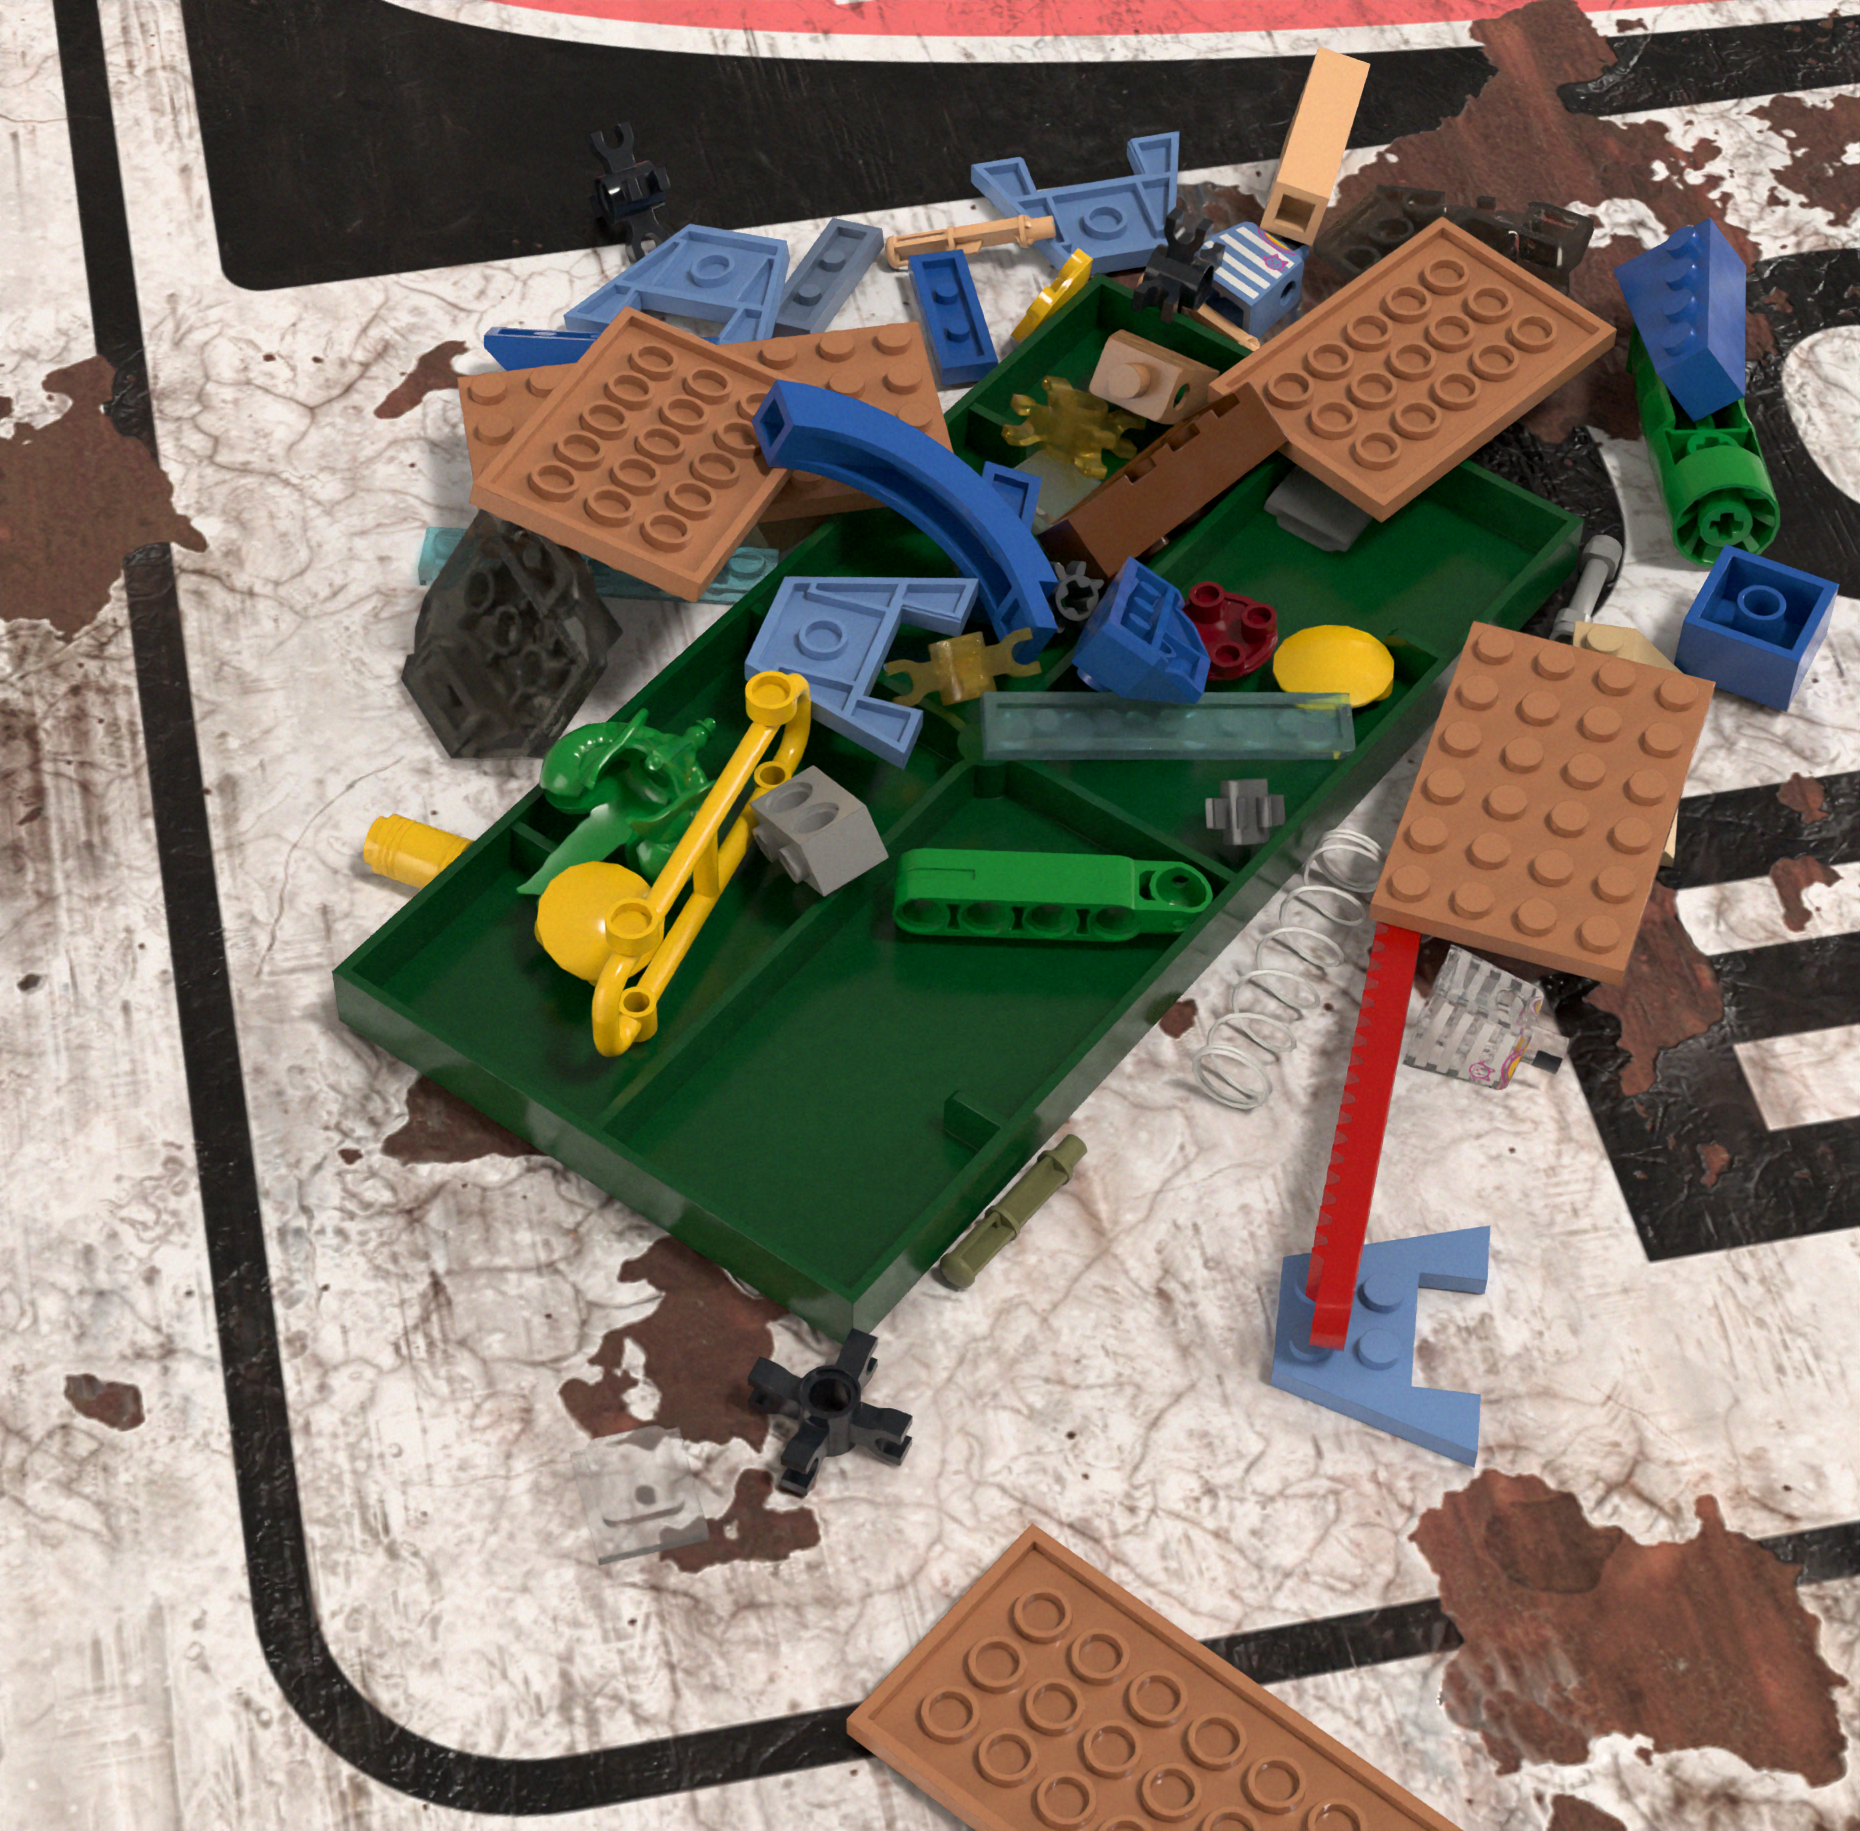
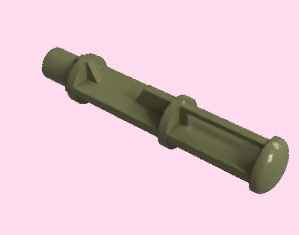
M1068 1134L1052 1151H1042L1037 1157V1162L996 1205L990 1206L985 1211L984 1218L951 1253H946L941 1258L940 1269L950 1283L960 1288L970 1287L975 1282V1277L1009 1241H1013L1019 1236L1020 1229L1061 1185H1066L1072 1179L1073 1167L1087 1153V1147L1079 1137Z

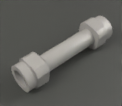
M1596 535L1586 544L1579 566V571L1582 575L1568 608L1561 609L1558 612L1549 640L1571 645L1575 621L1593 623L1590 616L1602 586L1605 582L1613 580L1622 555V547L1613 537Z

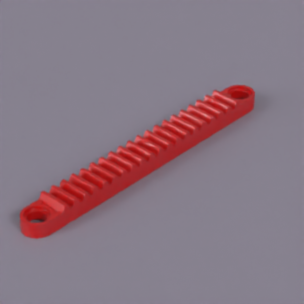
M1377 921L1372 953L1370 954L1369 967L1362 994L1361 1008L1359 1010L1350 1063L1343 1090L1342 1104L1340 1105L1338 1124L1336 1125L1334 1144L1332 1145L1330 1165L1328 1166L1326 1185L1324 1186L1322 1205L1320 1206L1318 1225L1316 1226L1314 1245L1311 1251L1305 1293L1306 1297L1316 1302L1309 1345L1343 1352L1422 933Z

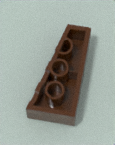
M1250 381L1183 417L1037 534L1036 537L1054 562H1059L1065 571L1071 561L1086 562V570L1083 576L1089 579L1103 580L1104 584L1101 588L1103 591H1106L1129 556L1132 558L1138 556L1142 561L1160 550L1170 541L1166 535L1175 527L1177 530H1180L1206 512L1204 505L1211 499H1219L1243 481L1241 476L1286 443L1289 438Z

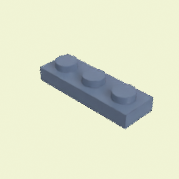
M832 218L784 284L772 338L823 333L883 249L884 238L882 228Z

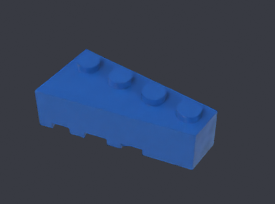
M1711 218L1693 227L1685 226L1678 229L1662 244L1613 269L1657 375L1693 422L1745 397L1746 265Z

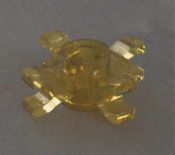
M1044 377L1042 387L1048 393L1047 406L1037 404L1031 397L1013 394L1010 405L1018 415L1029 416L1026 422L1020 426L1004 424L1001 435L1009 445L1027 446L1037 441H1042L1041 449L1048 456L1064 463L1076 465L1077 470L1083 477L1104 479L1107 468L1101 462L1102 448L1110 449L1120 458L1132 459L1135 457L1137 448L1129 439L1120 438V436L1128 428L1144 430L1147 421L1145 417L1125 408L1107 413L1108 406L1102 399L1090 393L1072 389L1071 384L1066 378Z
M1030 627L1015 630L1007 634L1000 643L988 647L985 646L982 631L927 645L931 661L921 664L910 660H897L885 663L883 667L886 677L903 672L908 674L913 680L911 693L907 696L895 697L892 699V702L911 707L917 704L927 693L939 690L942 704L946 706L996 693L997 689L993 676L1007 674L1017 678H1025L1042 673L1039 661L1020 665L1012 658L1011 652L1015 643L1033 639Z

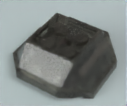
M480 509L424 596L415 626L414 653L407 655L400 679L451 759L463 761L544 759L550 747L559 740L608 667L607 657L624 631L596 592L594 574L578 551L567 546L558 545L542 535L510 521L499 519L492 513Z

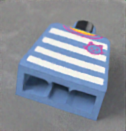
M1243 222L1212 235L1201 247V249H1210L1215 242L1226 245L1222 265L1214 273L1212 285L1205 302L1209 307L1243 331L1259 339L1290 311L1300 299L1304 261L1309 258L1310 249L1309 245L1284 236L1276 239L1253 222Z

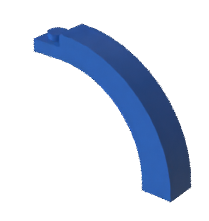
M776 379L751 420L768 466L801 470L844 483L883 502L910 520L946 552L966 578H979L978 596L991 620L1008 665L1010 667L1030 668L1058 629L1054 615L1046 600L1059 582L1047 557L1015 511L969 465L946 447L899 418L863 401L835 391L804 383Z

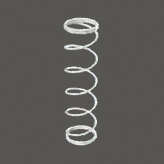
M1333 829L1324 832L1317 839L1314 851L1304 862L1302 872L1304 887L1290 892L1281 903L1279 911L1281 928L1266 934L1257 945L1255 960L1258 970L1242 976L1233 987L1231 1002L1234 1014L1224 1016L1212 1025L1208 1032L1207 1046L1201 1047L1192 1059L1191 1069L1197 1083L1217 1101L1234 1108L1251 1109L1262 1106L1269 1099L1271 1092H1273L1268 1072L1257 1059L1236 1047L1212 1044L1214 1034L1223 1023L1237 1018L1243 1030L1254 1041L1265 1048L1276 1052H1292L1297 1048L1296 1038L1279 1021L1265 1015L1249 1012L1239 1013L1237 1004L1239 989L1247 980L1260 975L1266 986L1288 1005L1302 1010L1316 1009L1320 1005V995L1313 985L1303 978L1285 971L1263 970L1261 962L1263 947L1271 938L1284 933L1290 945L1302 957L1313 964L1323 967H1339L1344 962L1343 952L1337 943L1326 935L1312 929L1300 927L1286 928L1285 912L1290 901L1295 896L1306 891L1313 904L1324 915L1335 922L1347 926H1359L1366 922L1367 912L1357 899L1337 888L1321 885L1309 886L1308 873L1310 864L1316 860L1318 867L1325 876L1338 886L1353 892H1374L1378 881L1371 884H1363L1346 879L1332 870L1322 854L1328 850L1336 849L1357 851L1372 858L1383 869L1388 856L1378 843L1368 836L1353 830ZM1333 838H1347L1362 844L1372 852L1345 844L1324 847L1322 845L1325 841ZM1312 890L1334 892L1349 899L1361 911V918L1357 921H1347L1338 918L1327 911L1316 900ZM1289 932L1311 934L1326 941L1338 953V960L1334 963H1326L1313 958L1292 940ZM1266 974L1285 976L1300 982L1313 993L1315 1002L1311 1005H1303L1290 1000L1269 982ZM1242 1018L1260 1019L1277 1026L1291 1039V1045L1287 1048H1280L1267 1043L1256 1036ZM1214 1054L1227 1055L1250 1067L1260 1078L1264 1087L1263 1091H1254L1233 1080L1221 1068ZM1209 1055L1218 1072L1231 1085L1244 1093L1260 1097L1243 1099L1223 1092L1214 1086L1203 1074L1200 1067L1201 1058Z

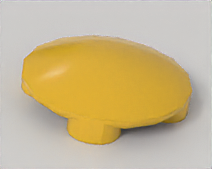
M1078 248L1059 271V276L1050 287L1046 286L1026 311L1027 314L1010 336L1021 344L1084 287L1090 277L1093 258Z
M1321 625L1303 629L1285 639L1274 654L1273 675L1280 688L1294 700L1304 704L1306 715L1315 720H1332L1340 714V711L1362 707L1372 701L1386 699L1392 693L1394 660L1387 647L1371 634L1349 626Z
M591 861L570 866L550 881L538 902V913L534 927L536 939L560 968L582 980H587L596 987L600 973L613 951L607 944L605 937L604 917L607 909L614 902L623 898L635 897L645 899L651 887L640 875L619 864ZM665 918L659 926V940L656 946L649 952L642 954L629 978L649 965L663 942Z

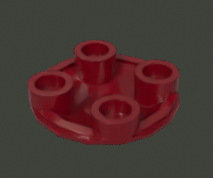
M1201 582L1190 589L1189 598L1184 599L1185 605L1182 611L1195 624L1211 659L1206 681L1233 680L1255 672L1271 658L1278 643L1277 614L1272 606L1266 603H1258L1247 596L1224 591L1221 585L1214 582Z

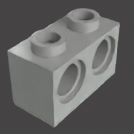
M814 765L749 803L759 824L752 832L763 854L771 862L779 859L794 882L798 884L804 880L824 897L889 858L866 805Z

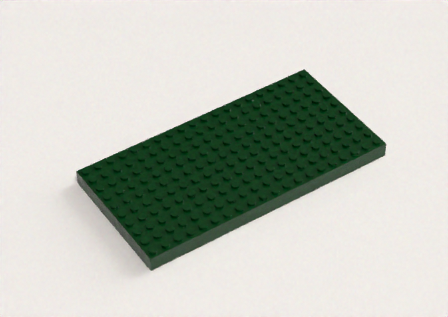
M1098 273L943 414L953 453L979 475L985 461L1042 477L1031 534L1048 561L1054 562L1036 535L1175 425L1152 421L1088 392L1089 385L1109 336L1123 329L1220 371L1218 377L1254 351L1179 313H1176V317L1171 324L1160 321L1162 308L1158 306H1146L1141 313L1130 310L1134 290ZM1185 384L1177 392L1174 399L1175 403H1179L1182 399ZM1275 450L1241 476L1243 481L1219 499H1211L1204 505L1206 512L1180 530H1177L1175 527L1166 535L1170 541L1164 547L1142 561L1138 556L1134 558L1177 588L1183 600L1189 598V591L1194 585L1201 582H1214L1221 585L1224 591L1247 596L1258 603H1266L1272 606L1277 614L1278 643L1271 658L1255 672L1233 680L1206 681L1203 695L1196 705L1125 699L1111 690L1107 693H1101L1090 687L1077 674L1078 667L1072 664L1071 660L1081 632H1073L1069 628L1068 623L1061 634L1054 633L1030 668L1010 667L992 625L967 619L962 634L958 638L901 623L869 697L923 711V726L904 770L811 718L807 745L792 775L794 777L814 765L865 804L889 858L824 897L806 881L803 880L798 884L794 882L779 859L774 862L769 861L754 839L657 1001L658 1027L656 1033L650 1039L642 1042H633L626 1052L616 1058L605 1057L597 1051L593 1039L592 1000L595 986L591 985L587 980H582L560 968L537 941L534 927L538 913L536 903L540 895L517 897L515 894L516 888L528 882L544 866L548 856L560 847L568 835L577 828L579 823L590 816V813L566 814L560 812L547 801L539 783L332 971L339 1020L843 1345L852 1328L868 1334L875 1329L1295 874L1314 851L1317 839L1324 832L1336 829L1438 719L1473 621L1518 632L1570 576L1576 567L1584 519L1465 459L1381 523L1278 450ZM891 507L834 513L606 722L629 723L641 709L645 708L649 711L645 723L646 727L656 729L664 734H676L682 737L684 731L693 726L695 721L713 718L716 721V729L712 731L714 738L707 742L705 748L697 751L695 759L708 781L718 779L753 723V720L750 719L746 712L745 688L748 681L745 680V661L784 577L957 578L959 567L924 531ZM1067 587L1068 594L1060 599L1062 607H1066L1064 600L1072 595L1070 587ZM1102 588L1097 589L1098 603L1106 592ZM1321 625L1349 626L1371 634L1387 647L1394 660L1392 693L1386 699L1372 701L1362 707L1340 711V714L1332 720H1315L1306 715L1304 704L1297 702L1280 688L1273 675L1274 654L1285 639L1303 629ZM785 724L780 726L755 769L762 763L773 760L781 744ZM754 771L717 830L718 849L754 791ZM1267 779L1268 794L1284 795L1285 824L1270 827V840L1267 843L1223 845L1222 829L1206 828L1205 798L1221 797L1220 781ZM625 843L620 844L601 862L619 864L628 869ZM921 848L1119 855L1133 860L1183 862L1194 867L1206 878L1213 894V900L1210 905L1181 935L1139 933L1134 938L1118 942L920 935L901 929L894 922L892 916L897 859L907 851ZM1182 875L1172 879L1179 883L1189 881L1188 878ZM693 880L682 888L665 916L663 941L693 892ZM648 965L633 977L628 978L623 991L630 987H636Z

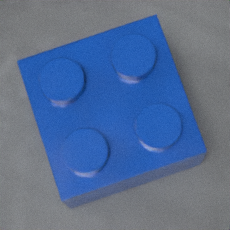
M1725 544L1683 621L1674 665L1683 674L1716 682L1715 687L1787 712L1827 635L1840 584Z

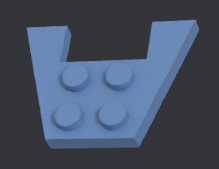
M1179 131L1130 139L1127 142V158L1135 174L1133 176L1037 191L1024 159L1016 157L971 165V183L1006 218H1014L1022 214L1028 215L1031 219L1053 216L1056 238L1037 240L1033 242V245L1058 271L1062 269L1078 248L1093 258L1090 276L1098 273L1145 267L1154 249L1160 243L1168 246L1164 234L1166 216L1176 207Z
M688 224L564 314L567 331L603 332L621 310L628 306L638 311L644 308L726 324L716 337L720 338V344L772 339L790 263L787 241Z
M784 577L745 661V680L749 681L754 675L765 671H778L786 675L791 673L802 675L808 681L810 687L811 718L904 770L923 726V711L872 698L869 695L901 623L960 638L978 596L979 578Z
M1491 1225L1364 1244L1344 1352L1309 1345L1316 1302L1305 1296L1311 1253L1283 1257L1271 1385L1475 1468L1478 1454L1481 1394L1414 1387L1411 1385L1418 1286L1485 1294L1488 1280Z

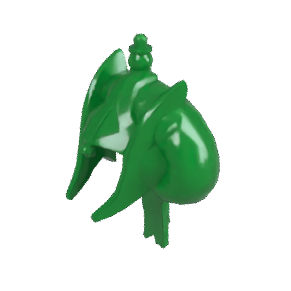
M643 708L629 723L602 722L586 724L569 732L555 742L545 754L539 778L542 792L547 801L560 812L566 814L590 813V816L579 823L577 828L568 835L560 847L548 856L544 866L528 882L516 888L515 894L517 897L540 895L536 903L538 907V902L550 881L570 866L591 861L601 862L620 844L624 843L628 869L640 875L652 888L718 780L708 781L695 759L697 751L705 748L707 742L714 738L712 731L716 729V721L713 718H705L704 721L697 720L680 737L676 734H664L656 729L646 727L645 723L649 711ZM693 871L684 886L693 880Z

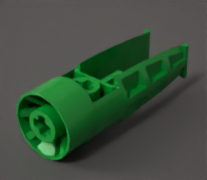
M1633 322L1625 371L1633 375L1634 393L1638 404L1641 430L1645 437L1649 453V463L1653 471L1674 546L1681 556L1698 566L1713 568L1725 544L1760 555L1774 541L1781 525L1780 508L1756 436L1755 427L1749 420L1745 410L1744 397L1696 422H1693L1686 412H1678L1675 418L1666 385L1657 375L1637 325ZM1675 421L1677 422L1679 430L1674 429Z

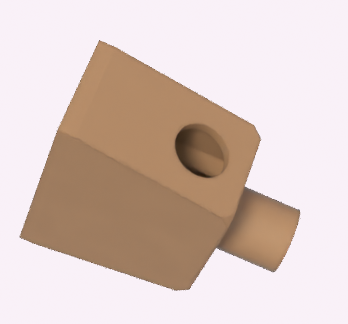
M1122 329L1109 336L1089 385L1088 392L1161 424H1176L1183 417L1207 405L1208 384L1218 378L1220 371ZM1185 384L1182 399L1179 403H1175L1174 399L1177 392Z

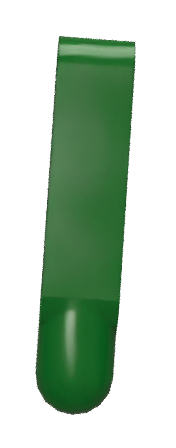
M921 848L907 851L897 859L892 916L894 922L901 929L920 935L1118 942L1134 938L1139 933L1181 935L1210 905L1213 900V894L1206 878L1194 867L1183 862L1133 860L1119 855ZM1182 875L1188 878L1189 881L1179 883L1172 879Z

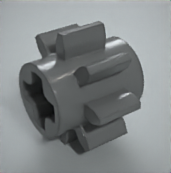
M1071 561L1067 565L1066 571L1059 562H1049L1059 582L1046 600L1058 627L1055 633L1061 634L1067 623L1073 632H1082L1086 624L1085 619L1091 616L1098 605L1097 589L1101 588L1104 582L1101 579H1089L1083 576L1086 570V562ZM1067 587H1070L1072 595L1064 600L1066 607H1062L1060 599L1068 594Z
M1267 779L1220 781L1221 797L1205 798L1206 828L1222 829L1223 845L1267 843L1270 840V827L1285 824L1284 795L1268 794Z

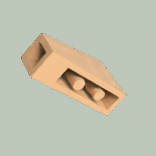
M1319 46L1283 144L1259 228L1310 246L1313 245L1333 190L1370 68L1369 63Z

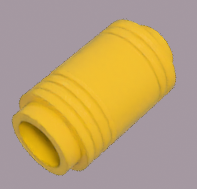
M392 814L388 818L380 816L373 822L367 833L363 847V859L366 864L371 865L374 873L423 889L464 852L474 840L398 814Z

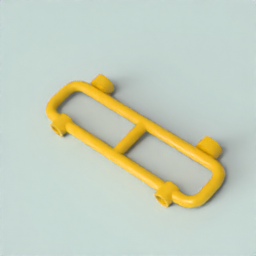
M765 671L754 675L747 682L745 688L746 712L750 719L753 720V723L645 899L635 897L620 899L607 909L604 917L605 937L607 944L613 951L600 973L592 1000L593 1039L596 1049L601 1055L608 1058L619 1057L628 1050L633 1042L646 1041L656 1033L658 1027L657 1001L755 839L752 830L759 826L749 803L792 778L806 748L811 723L810 687L808 681L798 673L786 675L778 671ZM782 724H785L783 738L773 760L762 763L755 769ZM754 771V791L718 849L717 830ZM693 871V892L636 987H630L623 991L631 972L642 954L649 952L656 946L659 940V926Z

